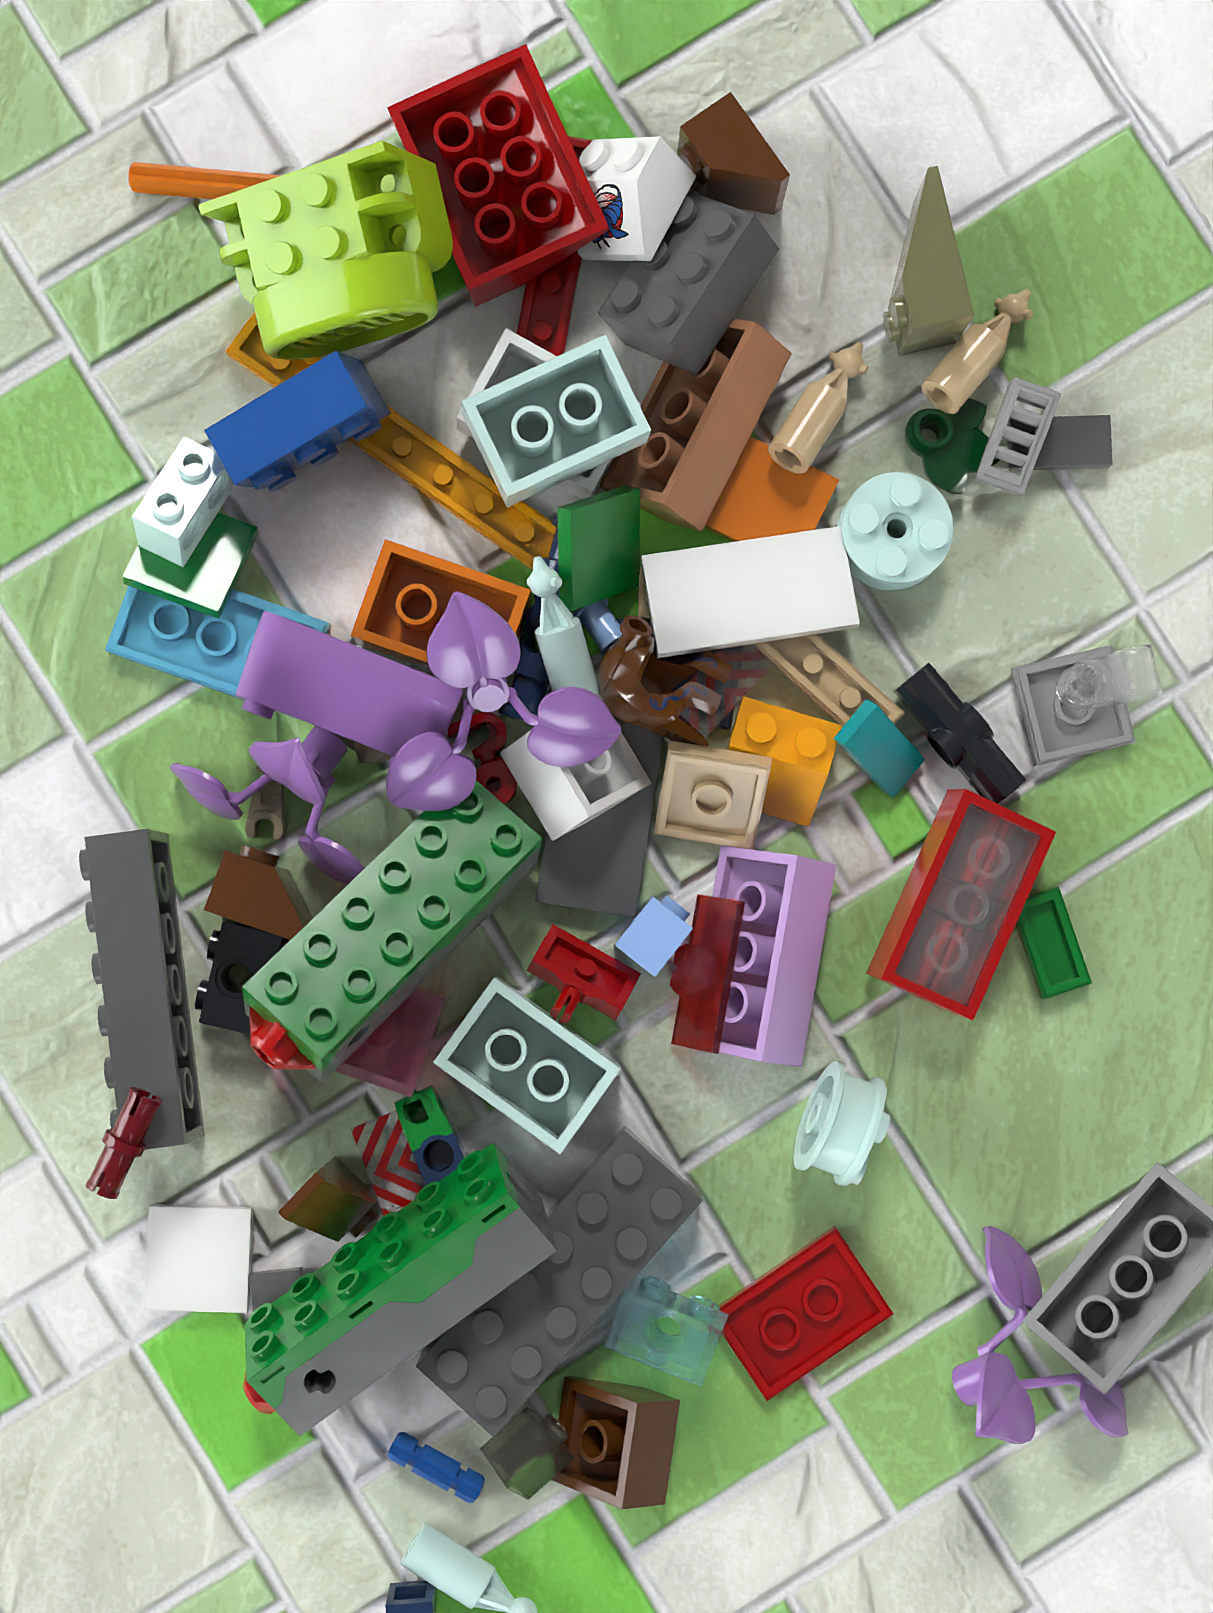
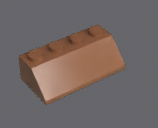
M733 319L697 375L663 361L640 406L651 428L647 443L615 457L599 487L606 492L625 485L639 488L640 509L668 523L702 532L792 353L757 322Z

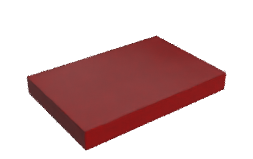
M835 1226L709 1311V1316L766 1401L894 1315Z

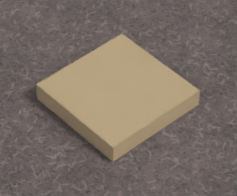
M669 741L654 834L754 850L771 768V757Z

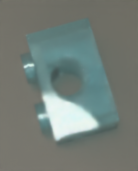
M636 1276L623 1293L604 1347L701 1387L729 1314L719 1311V1305L708 1298L697 1295L688 1298L671 1291V1286L659 1278L643 1276L641 1279ZM670 1317L679 1324L681 1333L670 1335L663 1332L657 1324V1318Z

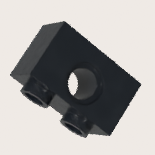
M222 922L220 931L213 930L207 949V959L213 961L209 981L202 980L200 982L195 999V1009L201 1010L199 1023L250 1034V1017L245 1014L243 992L236 991L231 987L228 980L229 971L236 963H243L250 969L253 977L289 942V939L234 922Z

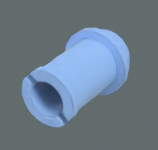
M608 598L573 612V616L580 619V623L584 625L602 655H605L608 649L617 643L622 634L620 624L607 607Z

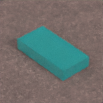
M867 699L833 738L874 783L893 798L925 761V758L879 706Z

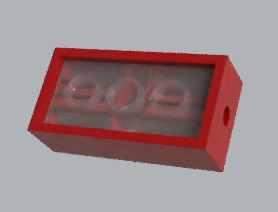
M947 789L866 974L954 1015L973 1021L1056 831L967 789Z

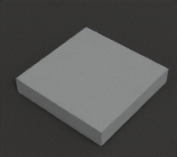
M1112 645L1016 666L1011 669L1034 766L1136 743Z

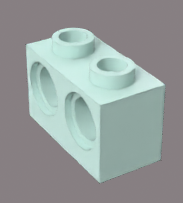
M183 437L132 516L138 546L184 567L233 489L232 480L215 451Z

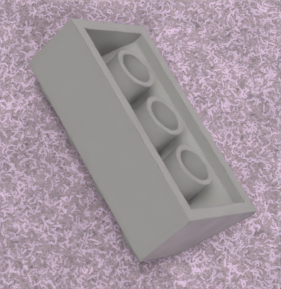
M1156 1162L1022 1322L1106 1395L1213 1268V1207Z

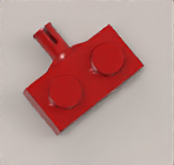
M552 924L526 970L561 991L554 1006L550 1009L551 1017L556 1020L562 1007L566 1006L559 1020L560 1023H568L571 1020V1016L579 1002L589 1005L616 1021L641 975L640 972Z

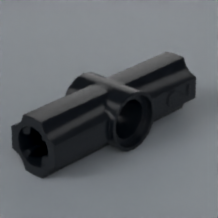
M927 663L894 690V693L927 731L925 736L935 752L951 768H957L980 796L998 804L1026 781L1025 777L992 739L994 733L983 716L969 703H962L948 683L930 663Z

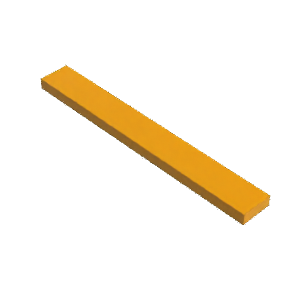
M255 311L225 351L228 357L272 388L321 360L320 357L285 360L269 356L263 349ZM388 405L387 407L391 414L379 421L382 425L379 431L360 441H355L353 437L347 440L531 571H533V559L535 557H548L556 527L552 524L551 520L524 501L506 507L493 479Z

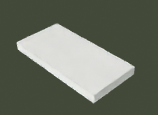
M841 526L641 556V566L657 658L858 628L860 624L847 551L842 540Z

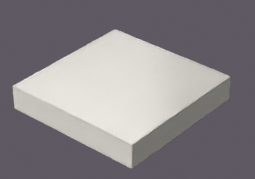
M150 1205L148 1211L144 1310L247 1313L250 1310L251 1291L249 1274H251L254 1207Z

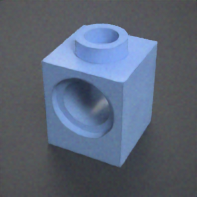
M667 895L661 903L654 897H651L614 945L655 977L693 928L685 922L690 913Z

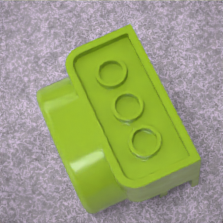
M382 140L198 204L201 215L225 223L229 244L219 249L221 263L235 267L241 293L254 306L263 349L273 358L285 360L308 359L326 356L334 351H347L418 328L431 321L438 313L439 303L432 272L441 269L449 261L453 250V240L436 165L433 162Z

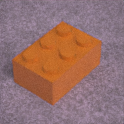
M385 539L350 636L359 645L430 669L427 660V645L431 633L443 616L454 592H461L489 606L510 625L518 640L533 597L531 589Z

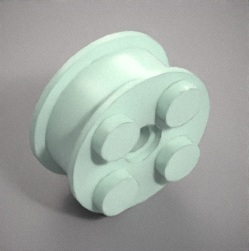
M902 472L881 474L863 483L842 509L836 527L841 526L842 540L847 551L851 575L864 585L882 591L904 590L922 582L945 559L953 539V518L943 495L923 478ZM890 527L897 530L899 539L892 538L888 534L887 528Z
M837 1061L831 1062L819 1077L803 1112L794 1145L793 1162L795 1168L804 1171L813 1166L833 1174L835 1183L840 1186H847L850 1183L858 1185L865 1174L868 1154L873 1143L880 1144L890 1123V1115L883 1112L887 1096L884 1080L879 1077H872L868 1081L845 1073L842 1063Z

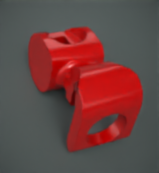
M481 712L472 716L469 728L470 732L487 726L489 731L488 739L478 748L472 750L474 758L480 761L479 768L476 771V781L506 805L512 801L517 791L516 779L503 758L498 757L496 753L502 750L506 744L507 727L502 719L494 713ZM461 720L449 726L447 735L449 740H454L458 736Z

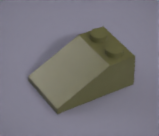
M938 166L927 169L913 202L888 312L883 313L887 339L889 342L896 341L899 356L955 344L974 316Z

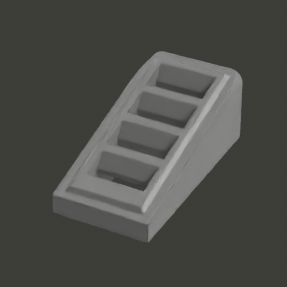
M1013 378L1007 386L974 480L1023 496L1055 414L1061 393L1020 378ZM1017 400L1042 410L1038 414L1014 404ZM1012 419L1035 427L1033 435L1007 426L1008 420ZM1001 439L1027 447L1026 455L999 446ZM994 458L1021 467L1019 475L991 466Z

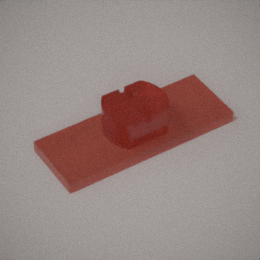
M697 894L692 921L693 929L690 933L689 944L681 945L675 951L673 965H676V970H672L670 987L679 995L671 1044L719 1054L745 902Z

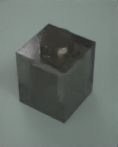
M527 1406L508 1422L494 1438L492 1437L480 1448L505 1487L527 1500L575 1459L564 1443L569 1438V1435L560 1422L550 1413L543 1417Z

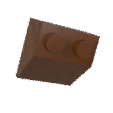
M731 92L680 126L677 155L696 175L689 189L690 192L696 190L701 196L743 210L771 215L782 210L790 174Z
M242 845L240 853L224 851L204 908L205 911L289 940L313 919L290 870L277 866L280 856Z
M566 1376L563 1384L550 1480L619 1509L665 1505L680 1400L645 1387Z

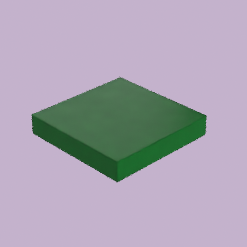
M625 485L557 507L559 577L562 579V585L559 587V598L569 610L574 611L639 587V488Z
M217 513L184 567L137 546L123 574L124 584L219 619L258 537V527Z

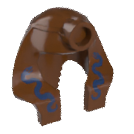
M626 616L620 625L621 636L617 643L608 649L601 660L597 677L599 695L602 696L608 709L622 721L642 727L663 738L667 737L670 741L708 747V741L703 735L697 733L694 728H690L689 724L684 723L678 716L686 706L701 709L713 716L719 707L722 695L697 682H687L673 693H670V691L677 684L698 671L725 684L729 678L732 665L719 659L709 650L689 655L657 658V654L653 650L654 637H651V626L640 617Z

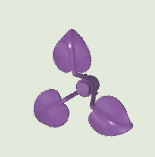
M456 591L452 594L443 616L431 633L427 645V660L430 670L436 678L449 686L466 689L467 698L462 702L463 713L457 739L451 746L443 735L437 732H426L415 736L405 743L397 752L389 768L386 780L387 796L389 802L397 807L423 811L450 809L463 802L472 792L476 781V768L473 761L460 753L466 746L472 714L475 709L483 712H493L498 710L505 702H510L527 724L534 726L527 738L529 752L543 763L557 767L576 766L597 758L618 739L621 726L614 719L607 705L600 697L589 690L574 686L552 691L541 700L538 706V716L532 714L518 698L516 690L508 687L506 677L516 670L520 660V646L515 632L489 606L473 597Z
M314 726L302 743L300 738L284 742L253 743L249 748V753L265 774L241 792L227 791L218 779L196 768L180 765V763H172L169 767L187 791L201 805L216 815L229 820H239L243 812L238 805L242 804L272 780L285 784L298 797L314 804L305 831L307 837L302 836L298 841V845L311 863L327 876L346 885L365 869L351 852L338 843L321 837L318 831V822L328 791L336 780L331 775V772L347 752L344 742L334 733Z
M992 1226L982 1228L986 1235L985 1260L991 1286L1001 1302L1008 1308L1015 1310V1314L988 1343L977 1347L979 1357L955 1366L952 1371L953 1385L959 1398L968 1406L977 1404L975 1435L982 1438L1000 1439L1012 1444H1024L1031 1441L1035 1434V1413L1026 1389L1072 1384L1080 1388L1082 1410L1098 1430L1115 1438L1127 1436L1129 1432L1126 1423V1407L1118 1380L1106 1395L1081 1373L1080 1375L1072 1373L1019 1380L1010 1359L1004 1354L994 1352L1023 1323L1022 1320L1028 1314L1027 1310L1031 1311L1042 1298V1286L1031 1257L1013 1237Z

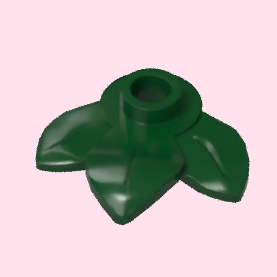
M968 398L955 414L945 413L940 409H922L912 415L905 427L906 443L916 455L922 457L923 468L927 478L940 489L952 494L964 493L967 485V473L977 472L989 439L988 436L977 428L982 422L987 409L985 404L977 400ZM921 430H932L936 434L937 440L934 442L923 438ZM994 458L991 466H994L1000 460Z

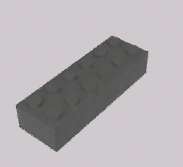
M141 829L84 837L86 849L80 850L79 865L84 881H90L92 901L86 902L85 915L89 931L91 933L96 932L98 953L92 954L91 965L95 983L97 985L102 984L104 1005L98 1007V1025L101 1035L103 1037L108 1036L110 1057H106L104 1060V1076L107 1087L109 1089L114 1088L117 1108L111 1111L110 1126L113 1129L129 1095L130 1087L142 1088L151 1092L148 1098L157 1095L163 1101L161 1106L158 1107L144 1137L145 1150L185 1145L205 1135L169 835L168 833L151 829Z
M624 1125L546 1213L557 1251L434 1339L420 1355L416 1368L494 1438L701 1204L703 1199L700 1192Z

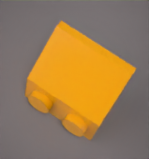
M743 696L738 706L726 750L771 757V768L762 814L809 827L836 749L837 742L833 738L841 730L842 725Z

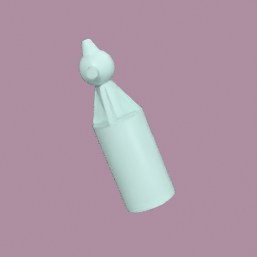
M541 556L535 557L533 559V572L527 579V585L536 596L541 597L540 626L535 630V635L551 689L555 691L563 687L574 686L589 690L601 698L580 619L574 617L556 595V592L562 585V579L554 569L547 566Z
M426 1522L414 1537L400 1565L469 1609L477 1607L506 1613H538L537 1606L531 1599L527 1597L514 1599L496 1572L495 1566Z

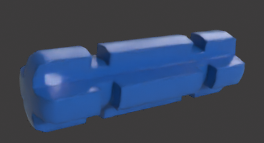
M399 1432L396 1435L387 1455L391 1461L402 1467L408 1464L413 1467L411 1472L446 1491L449 1488L454 1489V1495L467 1503L475 1502L485 1483V1478L482 1474L469 1467L466 1471L461 1469L460 1462L427 1444L424 1447L417 1444L418 1439L405 1432Z

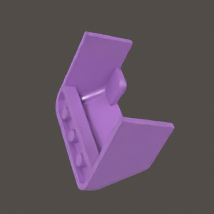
M263 611L235 695L244 701L241 709L271 720L274 711L287 714L381 751L383 754L392 757L389 763L390 767L401 747L415 736L426 732H437L444 737L446 736L463 690L449 686L438 678L300 623Z

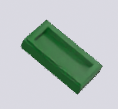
M1054 887L1028 896L1015 926L1040 999H1047L1092 984L1060 888Z

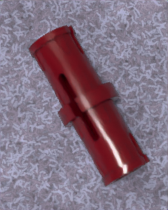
M130 1087L129 1095L113 1129H107L104 1133L102 1142L105 1146L90 1179L85 1184L86 1188L92 1192L96 1190V1187H99L97 1195L104 1198H118L119 1191L135 1157H141L146 1148L143 1142L158 1107L163 1102L157 1095L148 1098L151 1092L142 1088Z

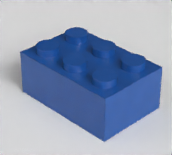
M334 351L206 428L204 431L234 485L253 487L255 490L268 487L269 491L273 492L293 482L297 478L294 471L310 462L315 467L334 458L339 454L336 446L351 437L355 441H360L382 428L379 421L390 415L391 412L362 360L339 351Z

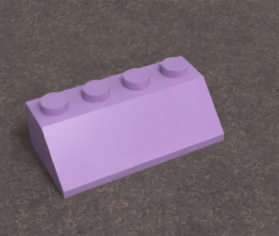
M721 846L686 1045L760 1062L802 1067L836 864L798 855Z

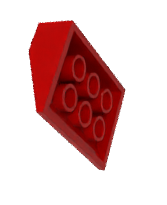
M526 44L387 107L405 151L436 165L453 240L452 256L475 307L521 287L609 231L606 219Z

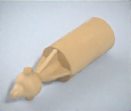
M1025 289L1018 294H1009L1003 299L997 298L994 306L998 308L999 315L982 325L972 324L921 385L923 394L932 405L945 413L955 414L1005 355L1011 324H1018L1024 319L1030 320L1032 318L1033 311L1029 310L1028 305L1031 296L1029 289Z
M857 342L851 348L843 349L838 353L832 351L828 361L833 362L834 371L817 382L809 383L768 446L769 455L782 468L798 474L805 473L809 469L847 408L848 379L854 378L858 374L865 376L868 371V366L863 364L862 343Z

